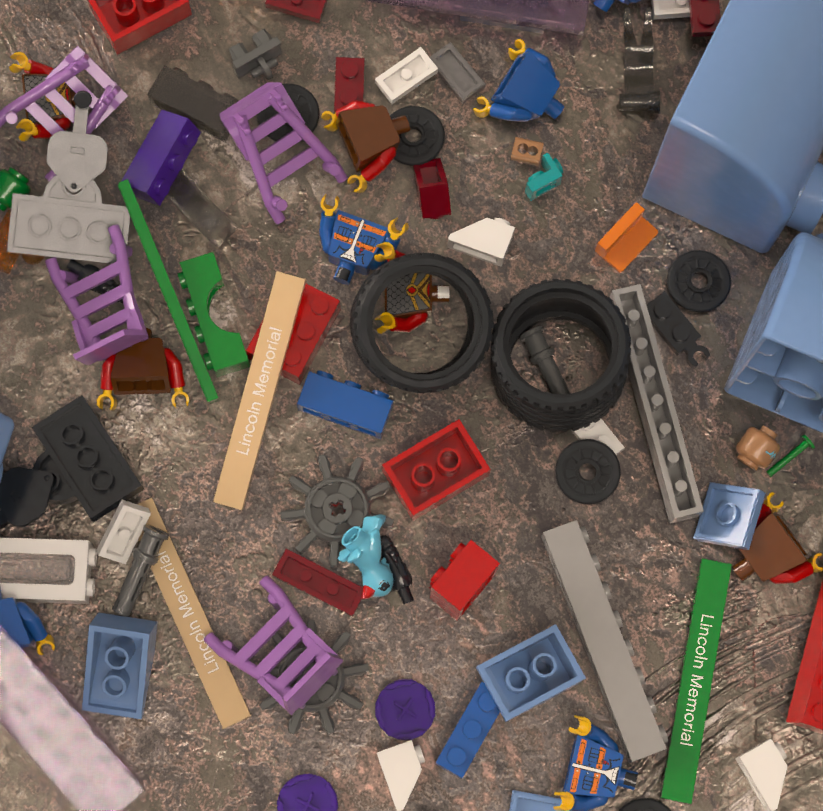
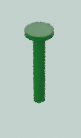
M803 434L801 436L803 442L766 471L767 475L772 477L807 447L813 450L815 446L812 441Z

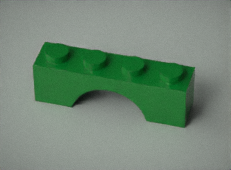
M214 252L180 262L182 272L177 273L182 290L188 288L191 296L190 299L186 300L191 317L197 315L199 326L194 328L199 344L205 342L208 353L203 354L208 371L214 369L218 378L249 368L250 364L240 333L225 331L219 328L210 318L209 311L212 299L224 287Z

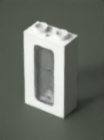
M0 538V587L2 598L14 597L19 602L89 604V597H94L95 579L91 578V566L96 567L97 549L93 548V544L89 540Z

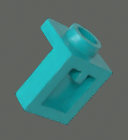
M549 153L544 154L541 160V165L546 172L538 171L528 178L525 193L530 201L561 184L562 174L564 173L563 168L556 158H551Z

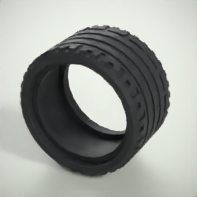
M434 253L407 254L381 265L366 278L359 288L351 309L350 331L353 339L352 342L363 364L383 382L401 390L414 393H434L446 390L467 379L469 374L478 368L485 358V352L489 350L493 337L491 332L492 328H494L490 298L485 288H482L480 280L472 271L463 267V264ZM410 273H426L448 282L458 292L464 302L468 316V330L465 342L458 354L441 368L426 373H410L394 366L380 351L373 334L372 316L381 293L391 282Z
M553 279V281L547 282V280H544L541 283L529 285V288L522 289L517 295L510 298V303H506L503 306L502 311L497 316V323H494L491 340V375L493 385L496 386V393L501 399L504 406L507 405L508 411L515 415L521 422L524 420L527 422V425L534 426L542 431L544 429L549 430V432L561 431V433L567 432V430L576 431L590 426L592 422H598L600 418L609 413L610 407L613 408L625 386L631 355V337L629 327L625 324L626 319L620 312L619 307L613 304V300L610 297L605 296L601 290L597 291L592 285L582 284L583 282ZM564 319L577 322L590 329L604 345L609 359V365L604 374L593 385L571 394H552L531 386L520 376L511 359L512 349L519 336L534 325L548 320Z

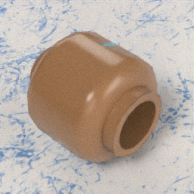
M764 425L760 429L749 427L735 447L739 454L737 459L755 471L758 468H768L780 451V445L775 440L777 434Z

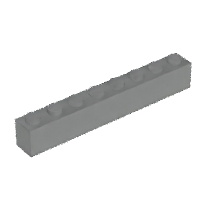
M641 284L612 290L610 298L613 300V304L619 307L620 312L626 319L625 324L628 325L630 330L631 355L628 374L669 523L672 524L697 518L704 510Z
M575 520L543 532L541 535L542 541L628 762L631 763L667 749L665 743L668 742L666 731L662 724L657 725L653 715L657 713L655 703L651 696L646 697L642 685L646 684L644 675L640 667L635 668L631 656H634L633 647L628 638L623 639L619 629L623 627L619 612L617 610L612 611L609 599H612L609 586L606 581L601 583L598 571L601 570L598 558L595 553L590 555L587 547L590 539L584 525L579 527L578 521Z

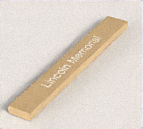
M279 271L276 272L213 502L239 510L244 509L307 279Z
M153 498L137 504L149 508L151 512L146 523L147 525L154 526L168 533ZM142 531L138 539L139 543L143 537L144 531ZM169 535L168 540L163 541L157 555L159 557L158 563L152 565L151 570L222 728L226 729L251 717V714L227 661L219 657L204 642L206 635L213 632Z

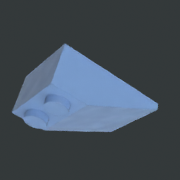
M98 612L89 624L82 710L135 719L143 718L155 653L158 621Z
M556 624L476 666L505 722L560 695L586 679Z

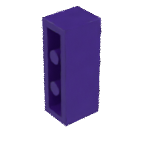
M165 110L160 111L122 181L129 180L136 198L158 206L161 205L179 171L183 168L184 162L193 146L197 143L198 137L201 134L200 130L189 118Z

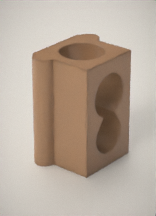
M515 137L511 160L539 166L544 143ZM518 149H524L526 153L521 154ZM529 152H535L536 155L532 156Z

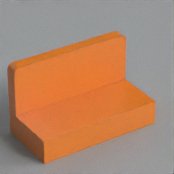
M637 202L597 243L595 252L619 273H622L658 234V230L642 217L645 209Z

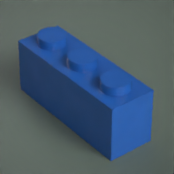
M318 370L316 374L309 371L297 402L298 411L382 439L393 409V400L389 399L390 396L378 390H373L372 393L361 390V385L349 380H345L344 383L333 380V375Z
M480 683L435 762L437 766L459 779H462L500 713L485 683Z

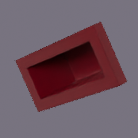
M441 158L433 159L422 165H413L422 218L439 219L445 215H451L448 181Z

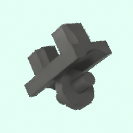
M262 29L252 36V40L257 48L248 52L243 43H238L229 49L234 72L238 79L248 73H251L254 79L262 74L267 80L273 78L270 69L279 65L276 57L283 54L280 47L281 42L277 36L272 38L265 29Z

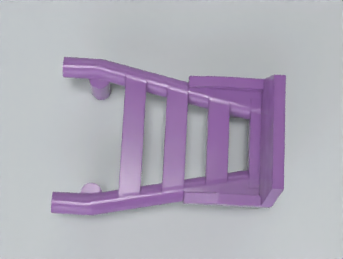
M77 45L51 71L44 82L6 105L0 111V128L6 122L9 124L16 123L18 119L17 113L25 108L51 135L58 131H64L35 102L44 95L74 124L75 108L55 89L64 82L75 93L84 90L90 93L92 97V102L89 105L92 111L87 119L86 134H91L94 128L96 129L128 95ZM85 69L105 89L101 97L98 99L75 75ZM51 169L45 175V178L50 181L56 174Z
M267 82L220 113L221 121L245 160L250 161L265 207L276 224H280L286 219L282 211L287 208V202L281 197L273 195L271 187L319 156L324 161L322 165L323 170L333 175L338 183L348 179L337 158L305 125L303 118L282 83ZM272 105L278 113L251 130L248 120ZM288 123L294 129L264 150L258 152L255 143L280 126ZM302 139L310 146L266 175L263 165Z
M112 225L108 228L113 242L109 249L112 254L116 255L117 261L79 281L77 280L78 276L73 272L60 270L56 257L45 261L53 284L75 318L72 321L80 351L73 355L75 360L85 365L106 360L108 357L136 343L149 339L133 291L128 259L132 255L133 250L130 246L126 245L119 225ZM119 275L120 285L82 305L79 304L76 299L77 296ZM123 299V310L92 325L88 316ZM124 323L127 324V329H123L103 340L100 338L101 335Z
M267 575L262 578L260 585L269 593L268 601L278 612L240 651L229 640L222 642L213 632L206 635L204 642L219 657L255 678L292 715L298 708L302 710L306 706L305 703L332 675L335 676L338 673L337 668L342 664L343 660L306 626L284 590ZM289 620L293 627L289 634L258 665L249 661ZM302 640L306 649L278 678L270 674L275 666ZM315 660L316 664L291 687V683Z

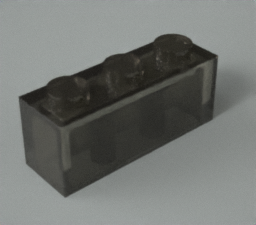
M164 65L147 94L150 104L161 110L189 118L198 129L226 143L230 134L221 121L220 113L237 103L238 100L228 93L221 95L214 91V88L205 81L199 80L196 82L188 78L189 75L180 68L174 67L171 69Z

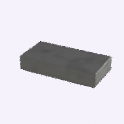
M451 42L429 57L438 68L437 74L462 104L485 89L486 84Z

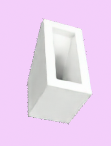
M485 218L451 233L448 238L447 248L502 267L514 235L515 227L510 226L511 224L502 218H494V220Z
M772 739L760 743L735 758L765 811H774L778 808L787 770V764L784 761L787 758L782 746L778 742L774 743Z
M412 740L377 752L397 811H403L422 771L420 764L425 762L420 745L413 746Z

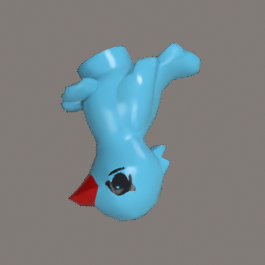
M382 514L364 517L362 528L359 526L350 528L342 538V545L346 548L339 552V557L337 558L341 562H353L361 570L363 582L362 599L386 596L393 587L394 578L389 564L386 563V558L380 561L382 545L379 531L386 521V516Z

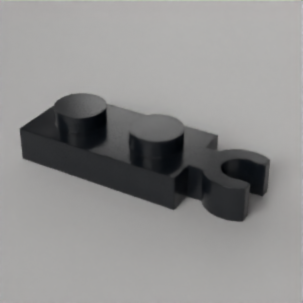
M665 291L647 304L652 326L676 356L684 351L687 355L686 361L693 369L698 366L697 361L693 357L694 354H701L705 360L710 357L708 349L696 343L701 338V335Z

